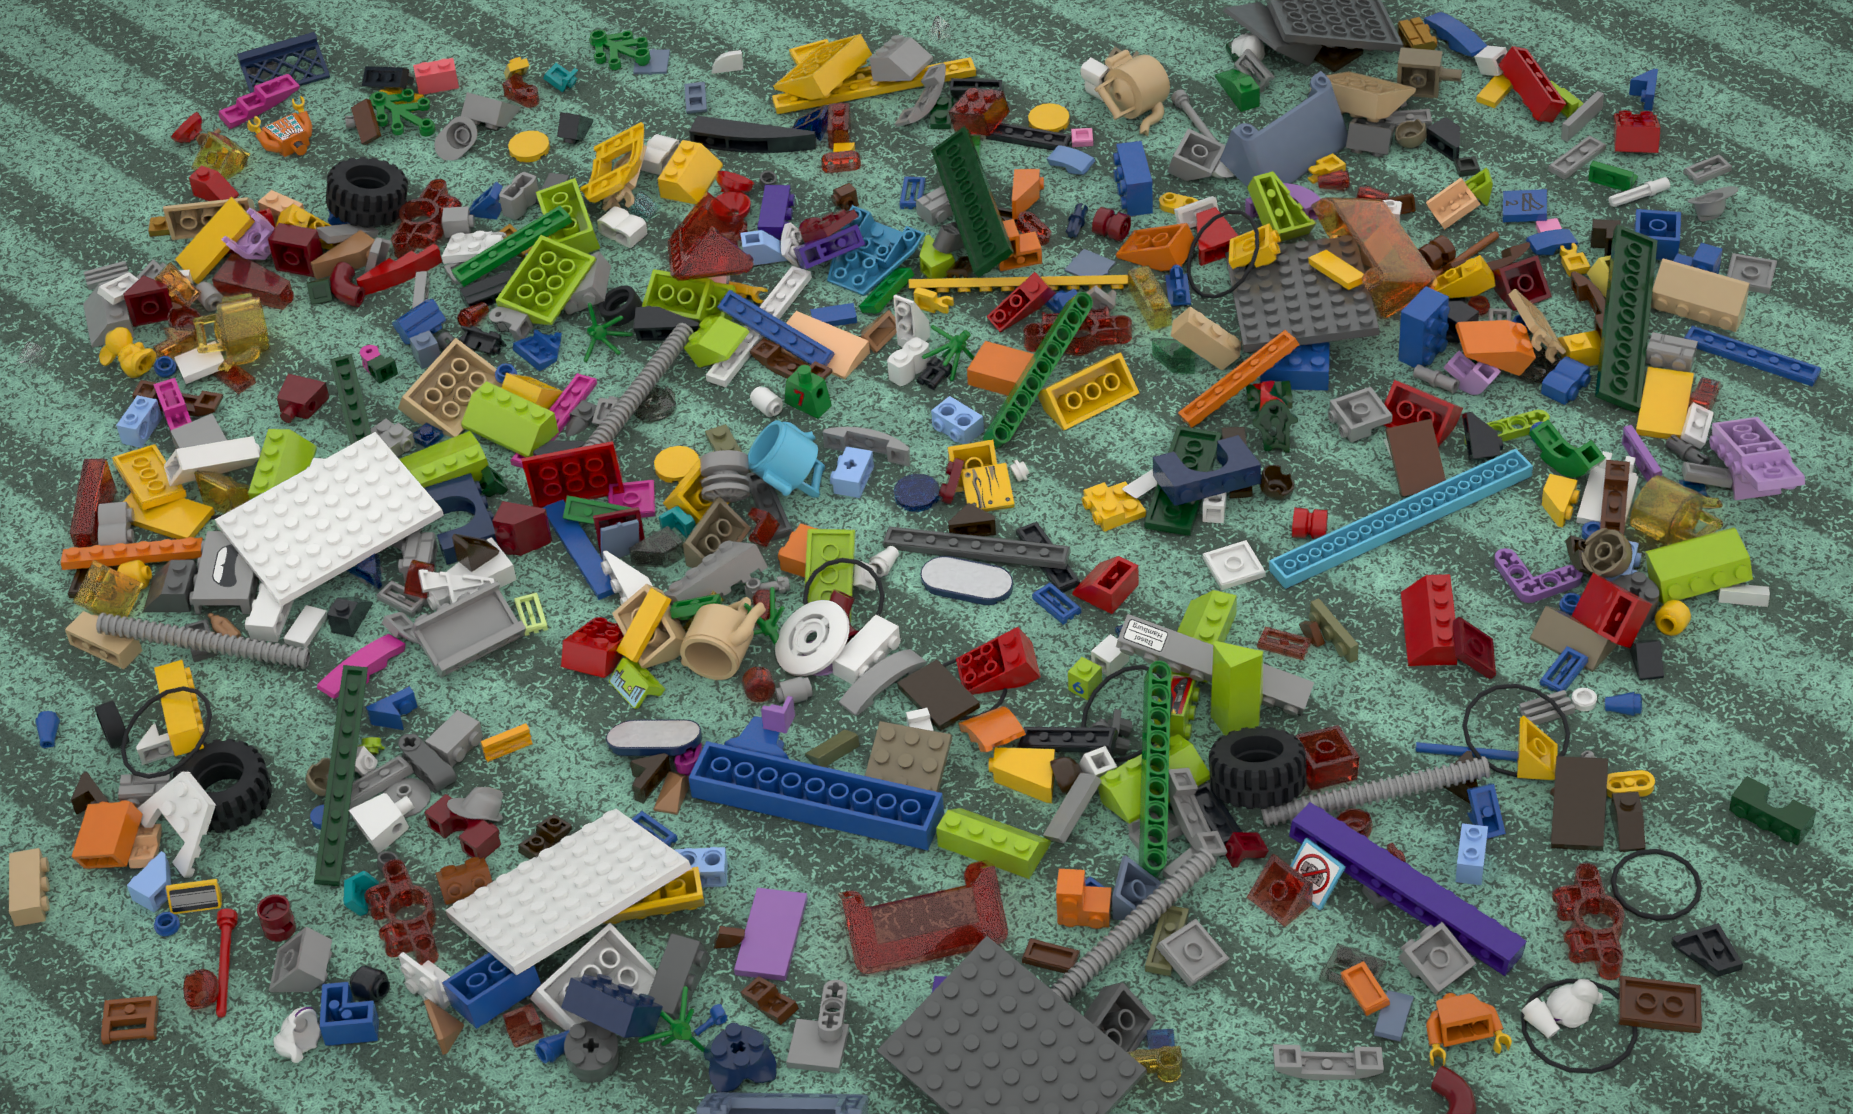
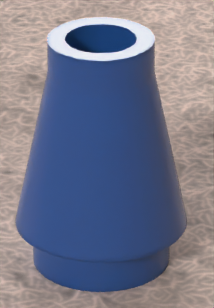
M1634 691L1605 697V711L1631 716L1642 714V695L1635 694Z
M53 711L40 712L35 719L40 746L42 748L54 747L60 719Z
M570 1030L539 1040V1043L535 1045V1051L543 1063L549 1061L553 1063L565 1052L564 1042Z

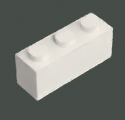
M875 615L844 646L842 652L832 662L833 675L853 685L867 670L885 659L892 650L898 648L901 641L899 626Z

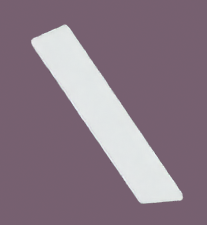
M1153 469L1122 488V490L1134 498H1138L1157 486L1158 482L1153 477Z

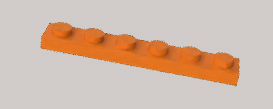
M1284 330L1179 411V416L1191 428L1201 423L1204 418L1219 409L1231 397L1237 395L1239 391L1254 382L1257 377L1272 368L1284 356L1290 354L1299 346L1298 341Z
M188 537L176 540L164 539L153 542L141 541L130 544L118 543L106 546L94 545L83 548L71 547L63 549L60 563L62 570L116 566L134 560L151 563L197 559L202 556L201 543L203 537Z

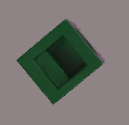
M366 345L361 348L362 365L379 384L398 375L395 360L391 356L384 358L375 345Z

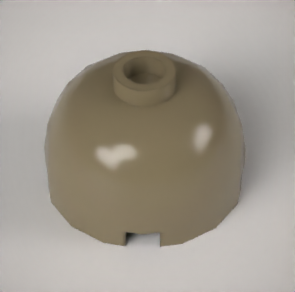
M1607 528L1593 532L1585 542L1587 545L1585 552L1582 551V560L1585 567L1590 572L1596 573L1603 578H1613L1623 574L1628 569L1633 554L1631 544L1619 531Z

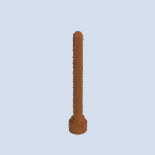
M1493 231L1447 264L1473 257L1497 240L1499 233ZM1443 268L1428 271L1422 277L1423 283L1425 284L1428 280L1444 274L1445 271H1443Z

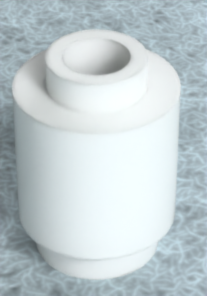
M757 387L750 395L753 406L767 417L776 416L781 412L783 406L782 399L768 388Z

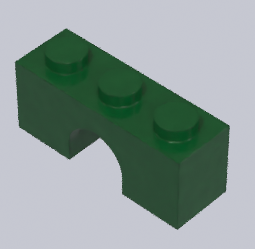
M1746 776L1731 795L1729 811L1739 818H1745L1756 824L1760 829L1768 830L1778 835L1782 840L1792 842L1798 846L1813 827L1816 810L1794 799L1786 807H1772L1767 803L1770 787Z

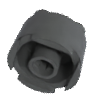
M1634 572L1633 574L1624 575L1613 580L1612 583L1652 604L1641 628L1650 625L1657 613L1659 600L1657 585L1642 572Z
M590 1021L575 1024L570 1028L564 1042V1051L570 1072L582 1082L587 1083L603 1081L613 1071L615 1072L620 1062L618 1041L615 1033Z

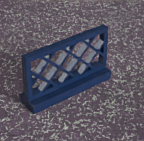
M315 32L237 54L238 63L250 93L254 92L253 88L257 82L260 84L266 82L260 79L263 71L271 74L270 80L283 76V74L279 73L282 66L292 69L289 73L291 77L295 71L304 74L302 80L296 81L300 86L330 78ZM316 50L317 55L314 60L305 56L307 51ZM294 56L298 60L295 65L285 62L287 57ZM302 60L311 64L307 71L298 67ZM274 61L279 64L275 71L266 67L269 62ZM314 66L322 68L324 73L315 75L311 71ZM255 67L260 70L256 76L248 74L246 69Z

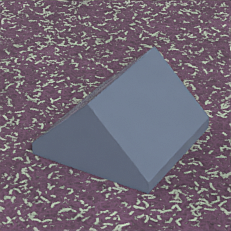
M1126 855L1122 857L1112 896L1113 919L1125 920V917L1130 915L1131 911L1136 910L1139 904L1142 905V901L1147 899L1150 894H1153V891L1162 884Z

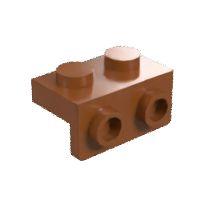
M479 857L470 858L464 864L458 866L448 865L435 873L446 905L465 899L478 888L487 887L488 884L492 883L490 871L484 857L480 859Z

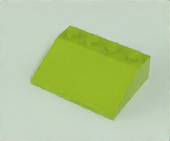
M540 235L497 297V306L527 314L532 324L552 325L597 259L592 255Z
M471 431L399 459L423 488L471 473L474 482L480 481L483 477L481 470L487 465L489 466L479 442Z

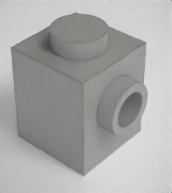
M469 206L443 208L442 225L445 238H451L456 233H471V228L475 227L474 215H470Z

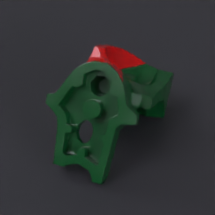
M1264 381L1262 383L1248 384L1246 386L1247 408L1250 412H1258L1257 416L1252 420V425L1261 431L1264 451H1271L1277 447L1282 448L1285 453H1290L1291 424L1298 423V417L1289 411V409L1293 408L1290 381ZM1272 426L1276 428L1274 436L1269 434V429Z

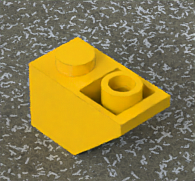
M1549 474L1543 489L1542 506L1557 526L1563 528L1565 521L1570 520L1572 517V504H1577L1580 491L1576 490L1577 480Z

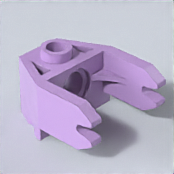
M249 208L246 212L255 220L254 224L237 242L227 236H224L221 240L245 259L265 260L271 254L268 238L274 231V227L264 216Z

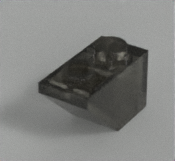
M667 526L629 548L631 563L634 566L667 568L685 557L684 542Z

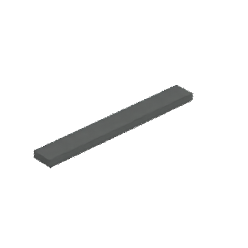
M891 526L888 527L883 541V547L886 549L889 546H893L899 551L1066 569L1071 553L1070 546Z

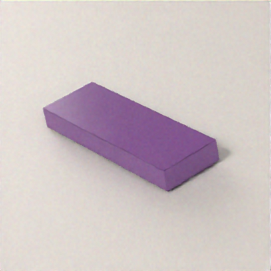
M1625 426L1622 435V445L1630 457L1636 458L1635 465L1647 483L1660 487L1661 468L1633 426Z

